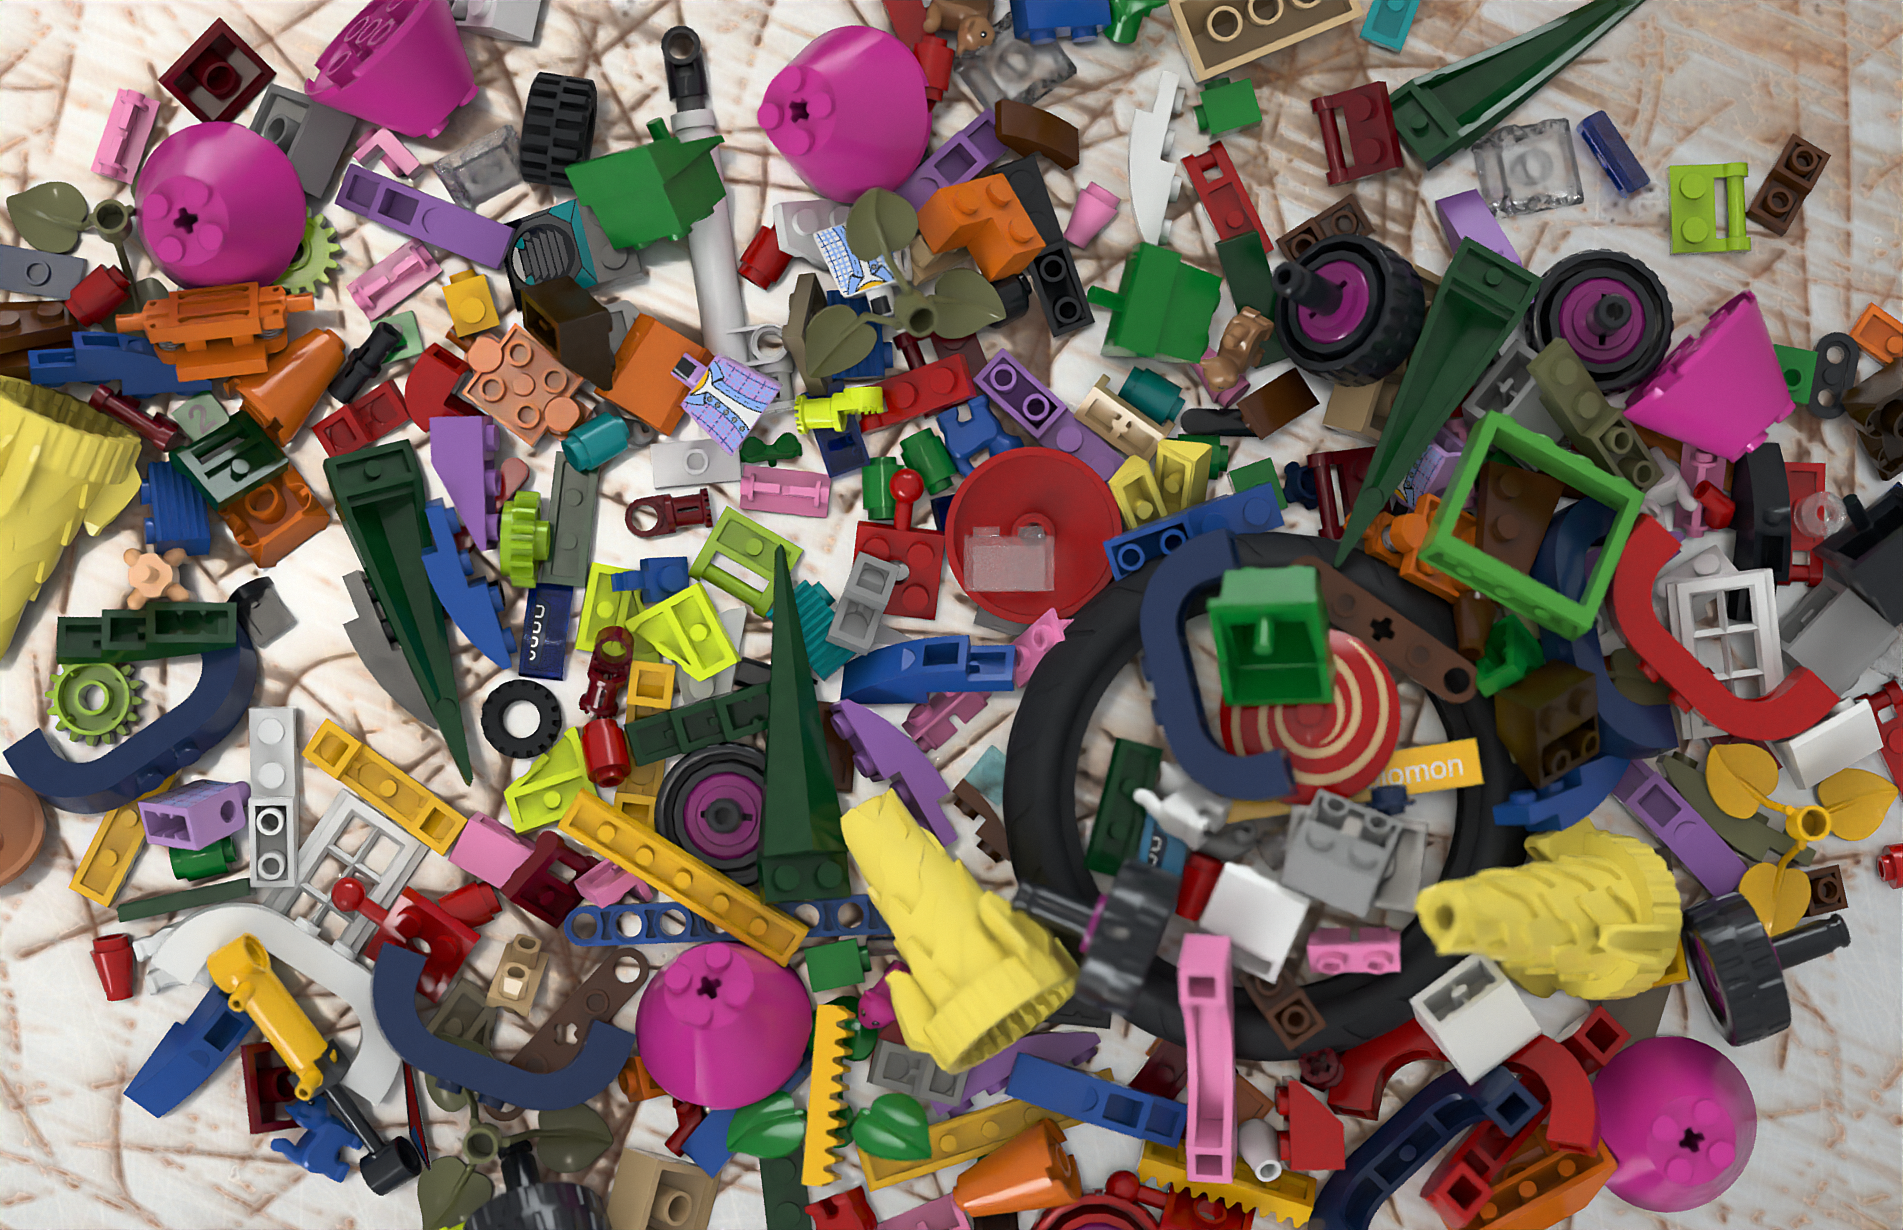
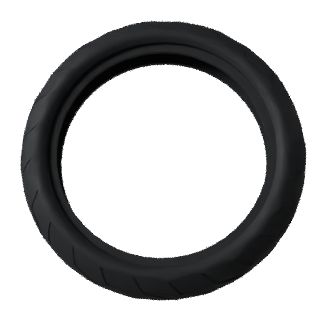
M1283 532L1235 535L1243 568H1286L1293 560L1301 556L1317 557L1332 567L1340 542L1329 538ZM1353 547L1342 564L1335 570L1458 654L1453 607L1445 599L1400 577L1399 569L1388 565L1383 560L1365 554L1363 550ZM1165 553L1145 561L1139 569L1130 571L1129 575L1116 582L1114 580L1078 610L1071 618L1074 621L1063 631L1065 641L1056 643L1044 655L1027 684L1008 740L1003 781L1004 824L1009 855L1018 885L1022 878L1027 877L1032 883H1042L1097 905L1101 892L1090 870L1082 868L1085 856L1079 839L1075 814L1077 762L1083 737L1102 695L1118 672L1143 648L1140 630L1142 601L1152 575L1168 556ZM1223 581L1207 587L1195 598L1189 608L1186 621L1209 613L1207 607L1208 599L1221 598ZM1384 618L1381 622L1372 620L1369 625L1374 630L1372 638L1376 641L1383 637L1390 640L1394 634L1388 629L1391 621L1387 618ZM1468 660V661H1469L1470 663H1472V664L1475 666V668H1476V660H1475V661H1470V660ZM1451 668L1444 675V686L1453 694L1463 693L1469 685L1468 675L1460 668ZM1423 687L1436 708L1449 742L1476 738L1483 784L1457 788L1455 829L1448 857L1436 884L1475 877L1478 872L1484 870L1511 869L1524 866L1527 855L1524 844L1527 837H1529V831H1526L1525 825H1495L1492 808L1509 801L1510 793L1532 789V783L1518 763L1512 762L1509 750L1497 734L1496 693L1486 698L1478 689L1470 700L1456 704L1444 701ZM1417 913L1415 918L1400 933L1401 972H1385L1382 974L1342 972L1331 978L1299 986L1327 1026L1291 1051L1283 1044L1244 987L1233 986L1235 1059L1250 1061L1298 1060L1304 1053L1308 1055V1052H1315L1328 1047L1329 1049L1332 1048L1335 1053L1384 1035L1415 1017L1410 999L1471 954H1438V947L1424 930L1420 913ZM1044 924L1052 933L1053 938L1059 939L1080 969L1085 957V953L1080 951L1083 939ZM1155 955L1131 1016L1121 1017L1147 1033L1187 1048L1185 1020L1180 1005L1178 967Z

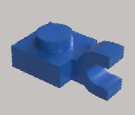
M687 557L640 559V570L611 574L612 592L642 590L643 603H660L689 587Z

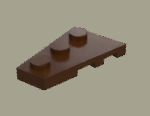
M66 300L0 302V354L71 340L72 332H79L76 318L64 303Z
M1494 461L1482 464L1475 548L1528 576L1566 483L1555 477Z

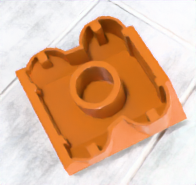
M639 313L614 356L616 367L612 372L613 389L604 392L596 386L593 392L670 437L685 412L681 407V403L691 391L688 386L670 373L685 352L705 367L709 366L715 356L707 348L694 343L660 323L654 317Z
M274 443V444L280 449V451L285 455V453L282 451V449L280 448V446H279L277 443ZM290 460L286 472L217 512L233 532V537L239 546L249 554L258 568L276 567L277 561L318 531L326 530L330 515Z

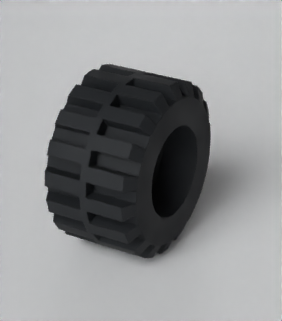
M546 72L538 73L529 91L521 134L519 167L524 182L573 189L564 169L569 165L590 159L597 112V90L593 80Z

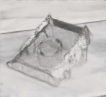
M1011 11L992 26L995 31V39L990 46H985L976 51H966L961 56L957 55L956 51L953 60L954 72L959 73L986 110L989 107L994 114L995 102L1000 99L1033 105L1077 73L1076 66L1057 41L1033 45L1030 43V39H1015Z
M1548 119L1524 126L1516 124L1503 126L1495 131L1487 132L1472 145L1471 152L1475 155L1483 200L1496 220L1583 203L1584 195L1568 119Z
M508 124L434 162L433 166L454 203L475 213L477 206L521 183L529 186L531 182H524L519 167L521 140L513 126Z

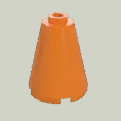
M314 328L288 343L281 351L269 354L268 372L230 376L224 382L223 387L229 398L237 393L242 400V405L238 410L246 411L273 442L279 438V445L284 448L292 441L346 361L345 355L342 352L346 346L332 330L327 329L323 332L318 328Z
M1050 1117L1037 1121L957 1176V1186L953 1187V1196L958 1208L962 1212L967 1211L972 1217L1067 1206L1078 1202L1077 1198L1082 1196L1079 1169L1074 1154L1067 1156L1060 1143L1067 1141L1058 1124Z

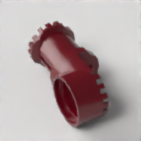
M707 488L700 489L699 494L679 497L663 494L636 499L626 509V526L632 535L640 539L676 533L677 528L700 524H704L706 528L713 527L711 510L706 509V507L710 506L709 502H707L709 501ZM641 506L653 508L658 516L656 525L648 531H641L632 523L634 511ZM690 509H698V510H695V511H689V512L678 513V511H684V510H690Z
M620 626L605 627L598 632L595 638L594 650L587 672L590 679L587 692L582 694L579 700L580 710H585V714L590 713L589 717L593 718L594 715H597L596 719H600L601 716L603 719L607 717L613 718L618 712L619 706L616 699L619 689L626 683L634 652V638L627 629ZM609 641H617L625 646L626 652L619 656H611L603 651L602 645ZM605 674L608 675V679L603 678ZM602 698V706L599 707L598 702Z
M1328 1047L1323 1050L1308 1052V1055L1304 1053L1298 1059L1299 1067L1302 1070L1300 1082L1320 1092H1325L1330 1087L1339 1085L1344 1077L1345 1068L1342 1064V1059L1332 1048L1329 1049Z

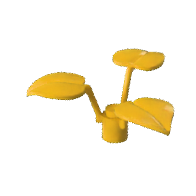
M1746 743L1713 745L1708 752L1705 765V777L1710 796L1717 807L1725 814L1738 819H1747L1756 813L1761 803L1764 807L1784 813L1787 816L1785 828L1788 835L1795 840V845L1780 858L1777 867L1767 862H1761L1750 867L1743 874L1738 886V892L1743 894L1752 905L1769 937L1793 929L1805 914L1810 902L1811 885L1808 876L1799 869H1786L1788 862L1801 850L1806 849L1807 842L1822 840L1830 831L1836 837L1846 841H1859L1869 837L1882 824L1890 805L1899 793V789L1894 784L1877 774L1861 769L1844 768L1819 782L1817 797L1823 807L1809 805L1794 808L1791 805H1783L1771 801L1766 797L1776 789L1779 773L1773 757L1758 746Z

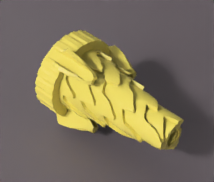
M0 375V661L12 641L27 601L35 602L42 583L54 571L64 547L71 544L82 522L89 535L99 536L102 530L114 521L138 492L143 481L135 466L142 449L140 444L141 438L136 431L131 430L105 413L95 411L88 406V402L53 388H46L39 384L32 385L27 380Z
M890 788L882 796H875L856 808H852L840 818L845 843L859 865L863 878L870 886L867 889L868 896L891 928L896 938L893 944L912 972L911 975L894 970L885 977V981L891 991L892 1005L905 1043L910 1050L930 1054L940 1069L946 1070L948 1074L954 1075L967 1071L994 1057L1026 1036L1060 1009L1074 995L1073 989L1080 969L1059 939L1053 938L1052 933L1041 922L1028 918L1023 912H1013L1010 908L1011 903L993 893L991 889L984 892L962 860L958 858L956 861H953L938 839L931 832L918 825L893 788Z
M1584 817L1576 824L1562 831H1538L1532 836L1527 837L1524 846L1536 862L1511 869L1484 870L1478 872L1475 877L1441 882L1420 892L1416 900L1415 911L1420 913L1423 928L1438 947V954L1485 955L1489 961H1498V968L1517 986L1540 998H1549L1557 990H1564L1569 996L1581 997L1586 1000L1630 998L1636 996L1638 992H1645L1652 987L1655 981L1661 979L1665 974L1666 967L1671 965L1682 927L1680 894L1676 890L1674 876L1672 872L1668 871L1664 859L1657 855L1650 845L1641 843L1638 838L1623 836L1622 834H1610L1609 830H1596L1589 817Z

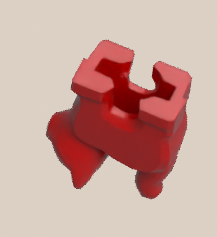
M862 1185L804 1207L805 1213L813 1217L816 1230L877 1229L876 1216L866 1202Z

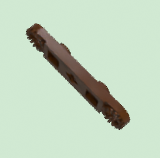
M1301 556L1288 565V567L1305 565L1316 568L1329 612L1330 623L1367 645L1379 657L1446 702L1463 703L1470 700L1478 690L1476 686V673L1478 671L1475 666L1317 557ZM1384 618H1387L1391 621L1388 629L1394 634L1390 640L1383 637L1377 642L1372 638L1374 630L1369 625L1372 620L1381 622ZM1460 668L1468 675L1469 685L1463 693L1453 694L1445 688L1443 679L1449 669Z
M630 947L614 951L508 1064L535 1074L552 1073L566 1066L579 1051L590 1020L595 1019L607 1024L644 985L649 976L650 969L645 955L639 950ZM622 957H631L639 964L640 972L637 979L633 982H622L615 975V964ZM559 1023L565 1027L573 1023L577 1027L574 1032L577 1042L574 1045L569 1042L562 1045L557 1043L556 1039L559 1036V1032L555 1028ZM483 1104L489 1116L504 1122L516 1119L526 1110L515 1107L512 1111L504 1112Z

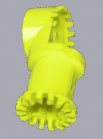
M882 387L845 388L843 392H835L829 398L808 399L803 394L796 396L797 401H795L796 406H794V410L799 411V413H794L795 417H799V419L795 420L798 433L808 434L810 429L834 428L836 432H844L847 424V414L851 413V415L857 413V415H861V412L869 414L868 411L870 410L871 414H876L875 411L883 413Z

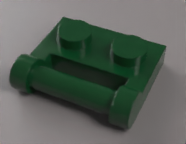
M239 410L228 418V423L186 447L179 445L168 453L169 460L174 469L189 479L216 512L288 470L289 460L244 410ZM237 437L245 439L203 465L198 461Z

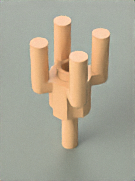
M135 548L127 549L124 552L123 559L131 567L128 572L130 586L136 587L127 598V604L131 609L146 610V602H154L153 599L168 598L172 602H198V597L193 591L186 590L179 584V565L189 564L194 559V556H187L184 549L174 548L165 552L163 556L146 553Z

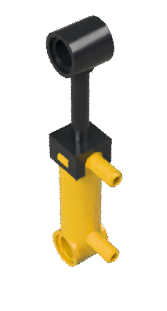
M244 933L207 957V968L212 979L220 989L226 993H233L228 1001L229 1007L236 1012L245 1009L289 1067L291 1072L287 1079L295 1088L296 1096L307 1102L324 1092L369 1151L367 1155L360 1159L359 1163L360 1172L368 1187L377 1195L384 1196L421 1174L422 1164L414 1146L402 1136H397L390 1141H383L339 1083L351 1062L333 1038L327 1042L323 1039L270 968V958L258 938L251 933Z

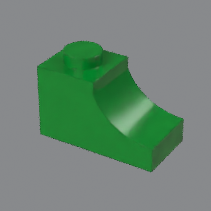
M1515 613L1493 624L1486 644L1485 656L1480 660H1476V669L1478 671L1476 673V686L1486 698L1544 665L1543 647Z

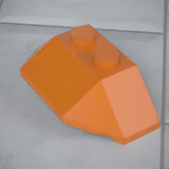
M1540 1124L1488 1183V1186L1495 1193L1467 1225L1458 1229H1452L1442 1218L1441 1220L1447 1230H1545L1586 1208L1618 1168L1617 1163L1601 1137L1596 1157L1552 1150L1546 1140L1549 1124Z

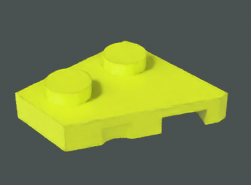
M595 562L590 563L574 649L593 652L595 638L599 631L609 626H620L627 629L624 622L646 610L641 590L612 592L611 574L636 570ZM627 629L634 638L632 660L659 663L660 657L658 651L655 650L656 647L638 633H633ZM609 641L602 645L603 651L611 656H619L626 652L625 646L617 641Z
M701 582L684 589L624 622L627 629L633 633H638L656 647L655 650L666 658L677 662L682 666V670L698 682L705 681L742 661Z
M576 726L569 728L564 733V737L549 752L543 753L531 765L530 770L523 777H518L503 792L518 836L559 823L581 787L599 797L595 783L590 782L587 777L580 735Z

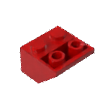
M1291 1075L1282 1076V1086H1275L1274 1088L1275 1112L1279 1116L1283 1115L1284 1130L1277 1131L1280 1161L1284 1160L1285 1165L1291 1171L1345 1170L1344 1124L1298 1080Z

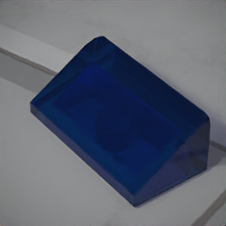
M1600 110L1589 115L1576 126V130L1622 198H1628L1649 184L1650 179L1606 112Z

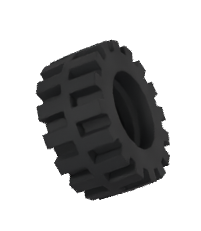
M512 680L499 685L488 695L482 707L481 726L486 740L498 752L511 758H531L544 753L556 741L562 726V712L555 696L543 685L531 680ZM518 700L531 702L536 706L540 714L538 729L526 738L512 736L507 732L503 724L505 709L511 703Z

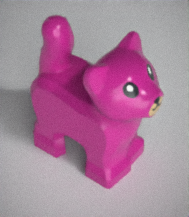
M893 960L873 988L865 990L857 1006L858 1020L865 1028H884L897 1019L892 1005L891 991L885 981V977L894 970L912 975L910 967L901 960Z

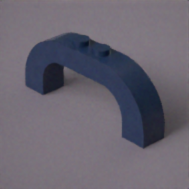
M1587 496L1555 512L1532 564L1529 577L1579 604L1587 586L1584 569L1587 551L1590 546L1604 545L1617 511ZM1595 619L1591 628L1573 642L1538 624L1546 663L1552 659H1557L1596 674L1598 732L1600 737L1599 750L1623 759H1649L1679 747L1670 704H1636L1625 698L1613 685L1605 667Z
M1222 528L1196 536L1177 547L1162 561L1152 575L1141 606L1140 630L1145 655L1140 657L1141 669L1145 680L1153 684L1156 699L1151 700V709L1157 726L1163 725L1167 743L1172 754L1191 778L1206 789L1228 798L1253 802L1280 800L1299 795L1289 751L1276 749L1253 756L1238 757L1227 752L1217 743L1208 725L1187 639L1186 619L1189 608L1195 598L1207 587L1222 582L1225 571L1243 569L1235 532Z
M237 618L236 647L201 653V676L190 696L101 758L85 763L69 762L65 759L58 744L38 727L4 750L2 753L16 776L44 801L58 809L75 814L108 812L132 802L146 792L157 789L166 778L181 768L194 764L203 753L223 740L244 715L252 698L257 676L256 654L246 629Z
M383 942L380 946L370 980V1002L377 1028L385 1042L399 1058L416 1070L437 1078L435 1087L457 1095L461 1094L462 1088H466L479 1093L477 1102L501 1111L505 1103L537 1111L562 1110L584 1103L602 1092L620 1073L628 1059L637 1035L595 1019L590 1020L582 1044L575 1057L563 1068L547 1074L531 1073L443 1041L432 1035L423 1026L415 1008V989L427 957L387 942Z
M1501 1064L1471 1086L1456 1068L1446 1072L1419 1091L1345 1160V1170H1336L1314 1204L1307 1230H1368L1372 1218L1384 1201L1462 1130L1477 1122L1492 1120L1511 1137L1539 1112L1543 1106Z

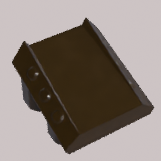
M1893 357L1892 363L1852 389H1843L1842 403L1882 481H1889L1903 472V357Z

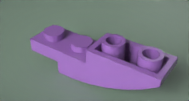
M988 107L962 131L959 130L919 166L906 182L893 193L909 201L917 213L938 189L975 180L1010 149V147L1003 145L995 136V114Z
M352 163L349 164L334 203L373 221L497 270L501 269L516 231L512 227Z
M1002 348L973 379V382L1041 447L1061 450L1082 460L1103 479L1112 493L1108 481L1123 465L1125 460L1090 428L1074 418V414L1058 397Z
M845 699L828 706L833 714L830 718L831 724L839 737L843 740L847 739L856 753L853 755V761L861 775L865 778L870 777L872 783L890 778L892 784L889 785V788H893L920 827L931 832L943 847L957 840V835L936 801L949 793L950 790L923 752L890 722L860 704Z
M1632 759L1620 781L1611 791V794L1656 838V842L1661 847H1670L1671 857L1712 897L1732 892L1739 885L1743 874L1748 870L1746 865L1657 771L1654 772L1642 759Z
M1077 1030L1027 1034L999 1054L969 1069L959 1107L930 1100V1103L938 1116L947 1112L950 1118H953L974 1105L970 1099L971 1097L983 1090H986L988 1095L991 1096L1007 1086L1018 1051L1060 1064H1065L1071 1060L1074 1066H1077L1097 1054L1094 1046L1099 1044L1101 1040L1096 1032Z

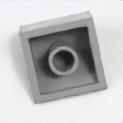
M270 83L249 130L256 132L266 140L270 139L293 164L302 183L304 193L321 199L325 189L332 181L333 171L342 151L351 139V132L357 119L345 112L317 103L304 93Z

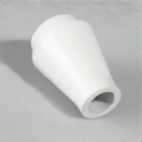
M1258 1118L1242 1123L1238 1127V1153L1253 1169L1260 1181L1268 1182L1276 1179L1282 1170L1279 1162L1276 1129L1265 1120Z

